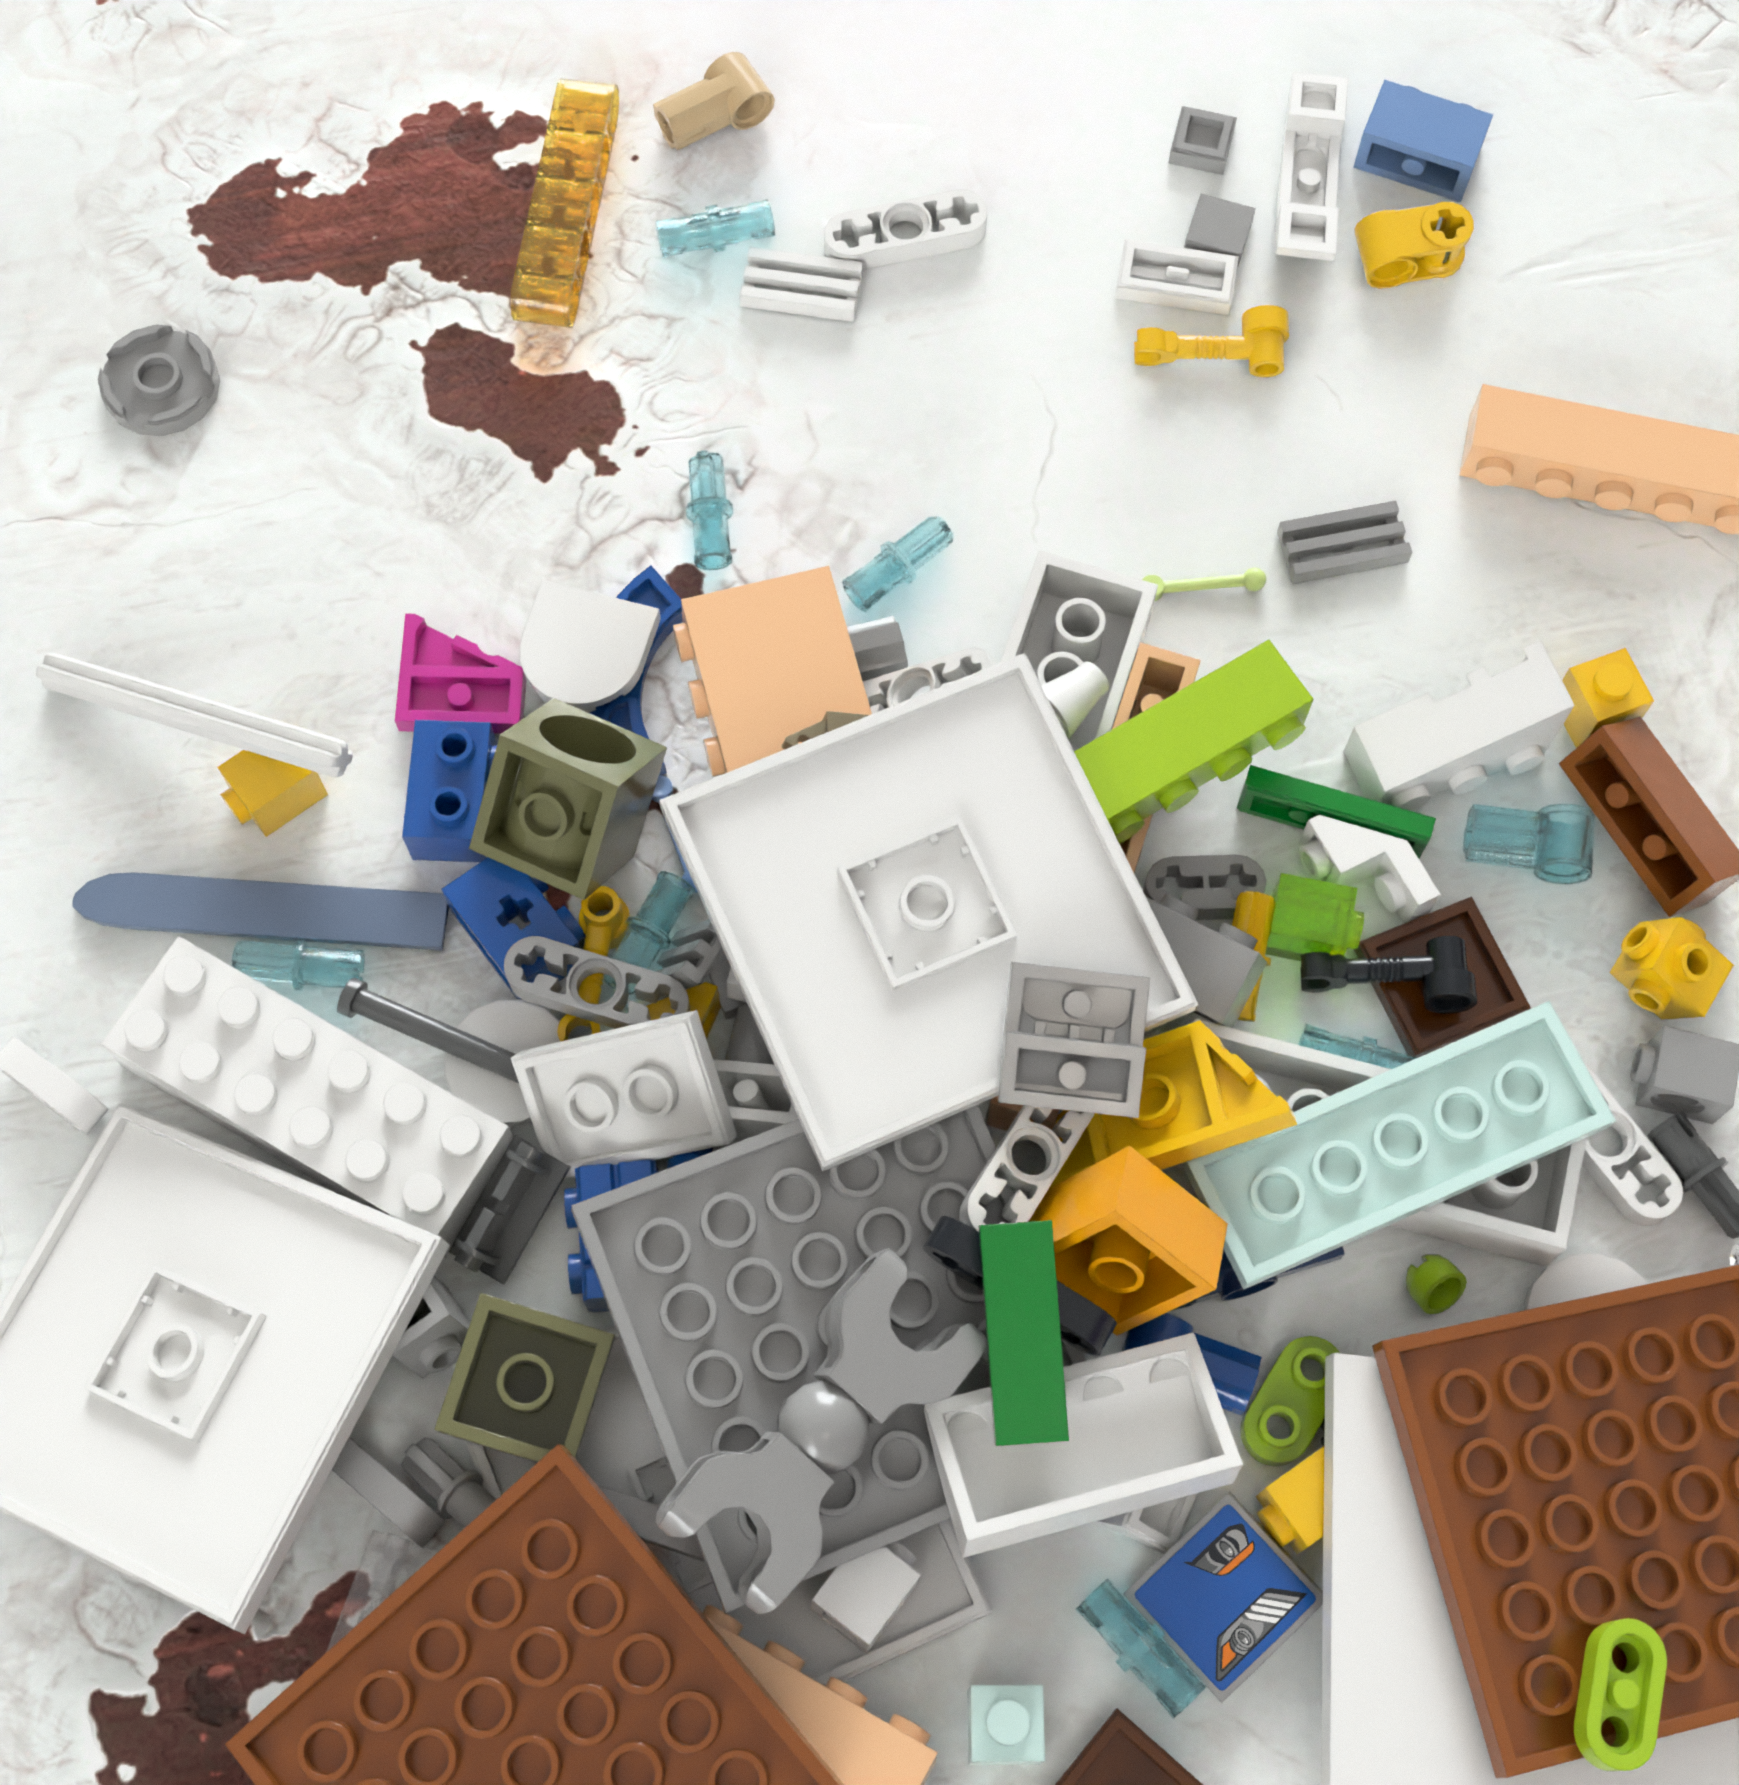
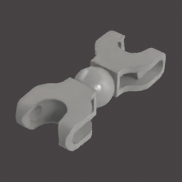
M890 1248L871 1255L829 1301L825 1317V1332L829 1344L827 1357L813 1375L819 1381L803 1385L788 1398L780 1413L778 1432L766 1431L752 1448L741 1452L719 1451L699 1457L685 1472L657 1510L656 1525L668 1536L680 1538L696 1534L707 1521L723 1509L739 1508L747 1512L757 1528L758 1548L747 1569L739 1579L738 1591L743 1603L755 1614L767 1613L778 1607L820 1558L823 1529L819 1516L820 1504L827 1491L835 1483L828 1475L845 1470L860 1457L869 1437V1423L883 1424L897 1407L905 1404L925 1405L949 1398L978 1362L987 1347L986 1336L972 1323L954 1324L945 1327L935 1339L919 1351H915L900 1342L891 1328L890 1307L899 1289L907 1280L908 1269L904 1261Z

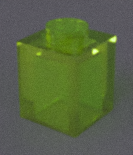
M1281 873L1271 895L1274 898L1275 905L1266 955L1301 961V955L1310 952L1345 955L1348 948L1357 950L1364 925V912L1354 910L1358 888Z

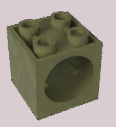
M553 698L500 734L469 849L585 900L634 857L667 747Z

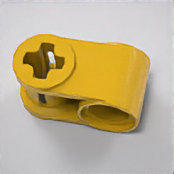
M1439 202L1434 205L1397 211L1382 210L1364 217L1357 223L1354 232L1367 284L1378 289L1391 288L1403 283L1432 278H1445L1455 274L1464 261V245L1471 238L1474 230V220L1466 208L1454 202ZM1442 217L1440 228L1436 229L1438 220ZM1446 252H1449L1447 262L1443 263Z

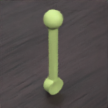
M1253 567L1241 575L1163 581L1157 575H1148L1142 580L1158 585L1155 601L1162 597L1163 593L1243 586L1249 591H1258L1266 584V575L1260 568Z

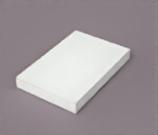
M697 1010L521 1050L511 1057L541 1150L571 1167L565 1178L574 1177L575 1168L579 1166L608 1163L616 1165L620 1162L655 1160L727 1145L737 1137Z

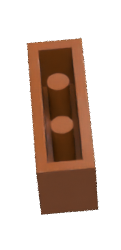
M1641 716L1601 726L1558 763L1669 918L1708 904L1739 880V849Z

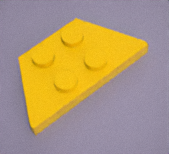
M1199 1020L1144 1039L1143 1047L1146 1048L1139 1118L1095 1113L1049 1188L1129 1145L1157 1168L1163 1170L1296 1126L1297 1121L1288 1102L1280 1095L1277 1097L1257 1078L1254 1071L1238 1055L1231 1054L1224 1047L1221 1040ZM1063 1110L1058 1114L1056 1123L1070 1110Z

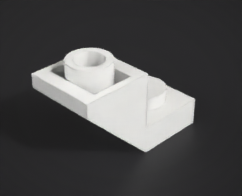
M1322 815L1308 820L1298 843L1300 846L1298 848L1299 858L1307 874L1315 881L1320 879L1330 896L1374 875V885L1380 901L1390 912L1396 911L1403 923L1430 913L1441 893L1407 840Z

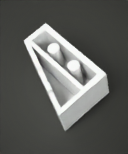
M1542 640L1523 648L1525 658L1521 663L1491 677L1485 666L1466 674L1471 686L1435 700H1432L1429 692L1355 725L1343 752L1364 797L1413 811L1426 804L1432 795L1450 789L1453 794H1463L1485 783L1490 775L1509 770L1511 775H1517L1541 764L1545 760L1544 755L1575 706Z

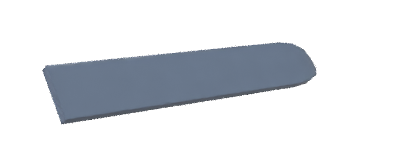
M135 872L107 874L90 880L74 894L72 900V907L84 919L103 926L122 929L443 951L449 910L443 893Z

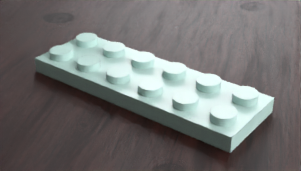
M1550 1001L1294 1111L1293 1113L1297 1121L1296 1126L1184 1162L1182 1166L1199 1201L1228 1223L1223 1249L1244 1290L1605 1130L1616 1119Z

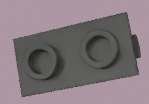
M514 1135L449 1250L451 1254L456 1256L454 1260L474 1272L480 1270L505 1285L571 1167L519 1136Z

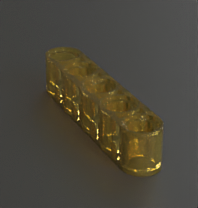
M565 78L558 80L511 290V316L513 321L573 328L575 324L617 128L619 89L616 84Z

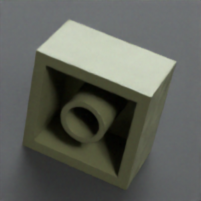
M480 1292L434 1430L538 1463L558 1444L564 1445L576 1459L614 1343L615 1334Z

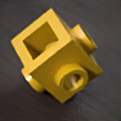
M1682 917L1639 922L1638 925L1632 928L1623 939L1621 944L1622 952L1609 973L1629 990L1628 995L1635 1004L1645 1010L1654 1012L1661 1020L1705 1017L1734 965L1706 940V934L1701 927Z

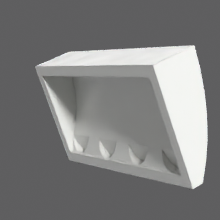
M1194 1332L1063 1367L1069 1441L996 1446L994 1443L990 1386L952 1396L935 1403L925 1404L924 1413L934 1457L962 1557L965 1558L1234 1483L1243 1466V1462Z

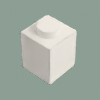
M896 1541L839 1565L813 1597L810 1610L867 1654L917 1586L921 1574L911 1567L916 1561V1557L903 1544Z

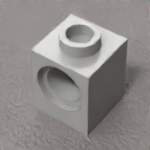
M1664 1025L1647 1044L1640 1043L1635 1052L1630 1074L1631 1081L1639 1083L1635 1105L1674 1115L1683 1111L1689 1119L1714 1124L1734 1106L1739 1074V1044Z

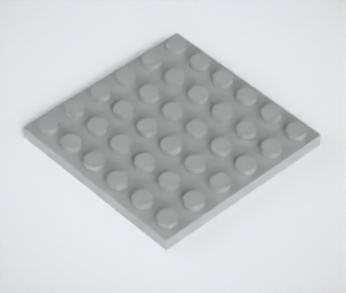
M978 1105L823 1172L800 1120L797 1119L571 1205V1211L675 1484L678 1483L699 1457L719 1451L741 1452L752 1448L766 1431L778 1432L780 1413L788 1398L803 1385L819 1381L813 1375L827 1357L829 1344L825 1332V1317L829 1301L851 1275L871 1255L890 1248L904 1261L908 1269L907 1280L899 1289L890 1307L891 1328L902 1344L915 1351H919L935 1339L945 1327L972 1323L987 1338L983 1291L936 1262L923 1249L925 1242L941 1216H948L960 1221L959 1212L961 1204L996 1149ZM995 1172V1177L1000 1178L997 1172ZM1007 1184L1001 1193L988 1205L979 1202V1205L987 1211L986 1217L983 1220L986 1225L999 1224L1000 1222L1009 1223L1001 1215L1009 1198L1015 1193L1014 1189ZM1061 1340L1063 1367L1086 1361L1082 1351ZM987 1347L978 1362L950 1397L990 1386ZM905 1404L897 1407L883 1424L869 1423V1437L860 1457L845 1470L828 1475L835 1483L827 1491L820 1504L819 1516L823 1529L820 1558L801 1581L951 1519L929 1436L924 1405ZM726 1508L707 1521L695 1534L724 1613L745 1605L738 1591L739 1579L747 1569L758 1548L757 1528L747 1512L739 1508Z

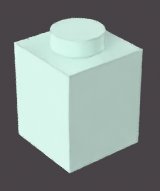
M970 1685L967 1690L969 1765H1040L1045 1762L1043 1685Z

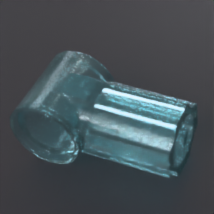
M1472 804L1468 812L1464 831L1463 853H1465V861L1532 869L1537 878L1555 884H1574L1587 881L1592 877L1595 814L1588 808L1574 804L1549 805L1537 812Z

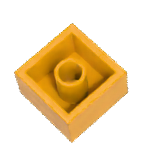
M1130 1145L1049 1188L1028 1221L1052 1220L1057 1281L1110 1314L1117 1322L1112 1332L1116 1336L1208 1294L1217 1288L1228 1223Z

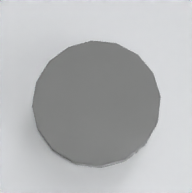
M152 325L133 330L113 344L106 354L108 361L105 363L103 371L100 367L97 380L101 397L107 410L121 426L140 435L165 436L184 431L205 417L217 399L220 377L211 350L198 335L185 330L187 334L181 331H173L172 327L168 325Z

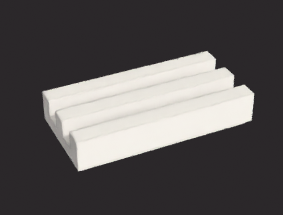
M1125 239L1115 299L1229 316L1239 256ZM1132 262L1167 267V269L1132 265ZM1196 271L1202 273L1222 275L1224 277L1222 279L1196 274H1189V272Z
M749 247L747 255L748 264L745 266L743 274L744 283L743 286L741 285L739 294L740 307L854 322L863 276V262ZM760 284L790 288L791 292L757 288L756 286ZM813 292H819L826 294L846 296V299L816 296L812 294Z

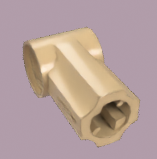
M730 52L716 59L708 67L703 80L654 103L653 108L654 116L660 126L663 137L672 149L680 150L730 124L738 130H747L763 122L771 113L775 99L747 57L741 52Z

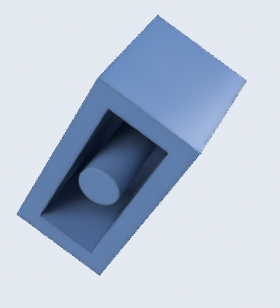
M1384 79L1364 129L1353 168L1461 203L1494 114L1475 109L1468 104L1456 103L1422 92L1412 86H1403Z

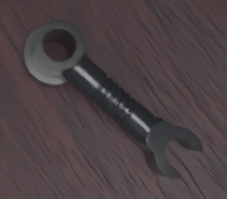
M1440 936L1429 940L1426 943L1427 955L1402 956L1401 958L1396 956L1395 958L1383 957L1382 959L1380 957H1376V959L1370 957L1367 959L1346 958L1341 954L1332 955L1326 952H1310L1301 955V990L1304 992H1326L1332 989L1344 988L1348 984H1365L1368 982L1421 981L1424 1006L1429 1011L1443 1014L1467 1011L1477 1004L1475 975L1468 971L1465 940L1457 936Z

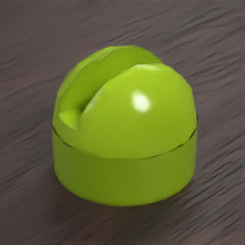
M1425 1254L1421 1256L1423 1263L1418 1268L1412 1264L1407 1268L1406 1289L1412 1299L1425 1313L1438 1314L1447 1310L1459 1300L1466 1288L1467 1280L1465 1275L1448 1259L1439 1254Z

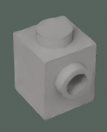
M435 1276L431 1280L392 1354L394 1358L421 1378H425L430 1373L443 1371L457 1362L470 1325L448 1287Z

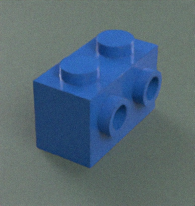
M415 720L402 838L412 860L482 862L488 858L469 849L497 747V741L490 722Z

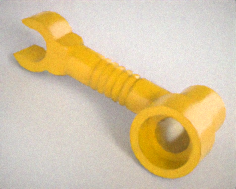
M1274 305L1250 308L1241 317L1242 336L1207 337L1204 335L1202 337L1198 335L1196 337L1195 335H1177L1174 331H1164L1155 327L1141 328L1137 330V341L1134 342L1135 364L1155 366L1162 363H1172L1176 359L1195 358L1249 360V372L1257 377H1273L1284 371V343L1289 339V315L1287 310Z
M600 886L589 897L581 901L579 924L585 934L583 950L607 957L609 950L622 945L631 933L632 921L629 909L625 902L618 897L617 893L607 886ZM601 910H610V912L604 916L595 915ZM603 973L589 975L582 981L579 987V996L585 1002L599 1004L602 991L601 986L603 985L602 980H604ZM566 1014L560 1020L557 1029L560 1041L568 1040L571 1030L577 1026L589 1027L592 1030L591 1034L602 1032L598 1023Z

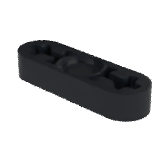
M941 1216L923 1246L924 1251L936 1262L983 1291L979 1232L959 1220L948 1216ZM1057 1281L1061 1340L1087 1354L1099 1356L1115 1329L1117 1322L1105 1310Z

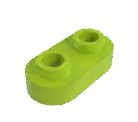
M1316 1336L1297 1338L1283 1349L1245 1412L1240 1427L1241 1439L1245 1449L1258 1462L1268 1466H1284L1299 1458L1310 1445L1325 1418V1357L1332 1353H1340L1329 1341ZM1304 1359L1316 1360L1323 1369L1322 1379L1311 1381L1305 1378L1300 1368L1301 1361ZM1279 1416L1285 1419L1290 1427L1289 1437L1286 1439H1276L1271 1436L1267 1429L1268 1418Z
M1627 1618L1605 1622L1593 1630L1585 1647L1574 1720V1737L1584 1758L1593 1766L1605 1771H1630L1637 1769L1650 1759L1656 1746L1667 1669V1654L1664 1644L1656 1631L1640 1620ZM1616 1645L1626 1655L1627 1663L1623 1671L1617 1669L1612 1660V1652ZM1605 1719L1613 1724L1616 1731V1739L1612 1746L1604 1741L1601 1734V1727Z

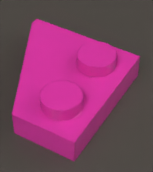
M405 613L395 723L398 731L414 732L415 720L490 722L494 734H501L524 719L527 679L521 666L499 655H487L479 649L477 644L457 634L453 639L427 626L424 618L416 614Z

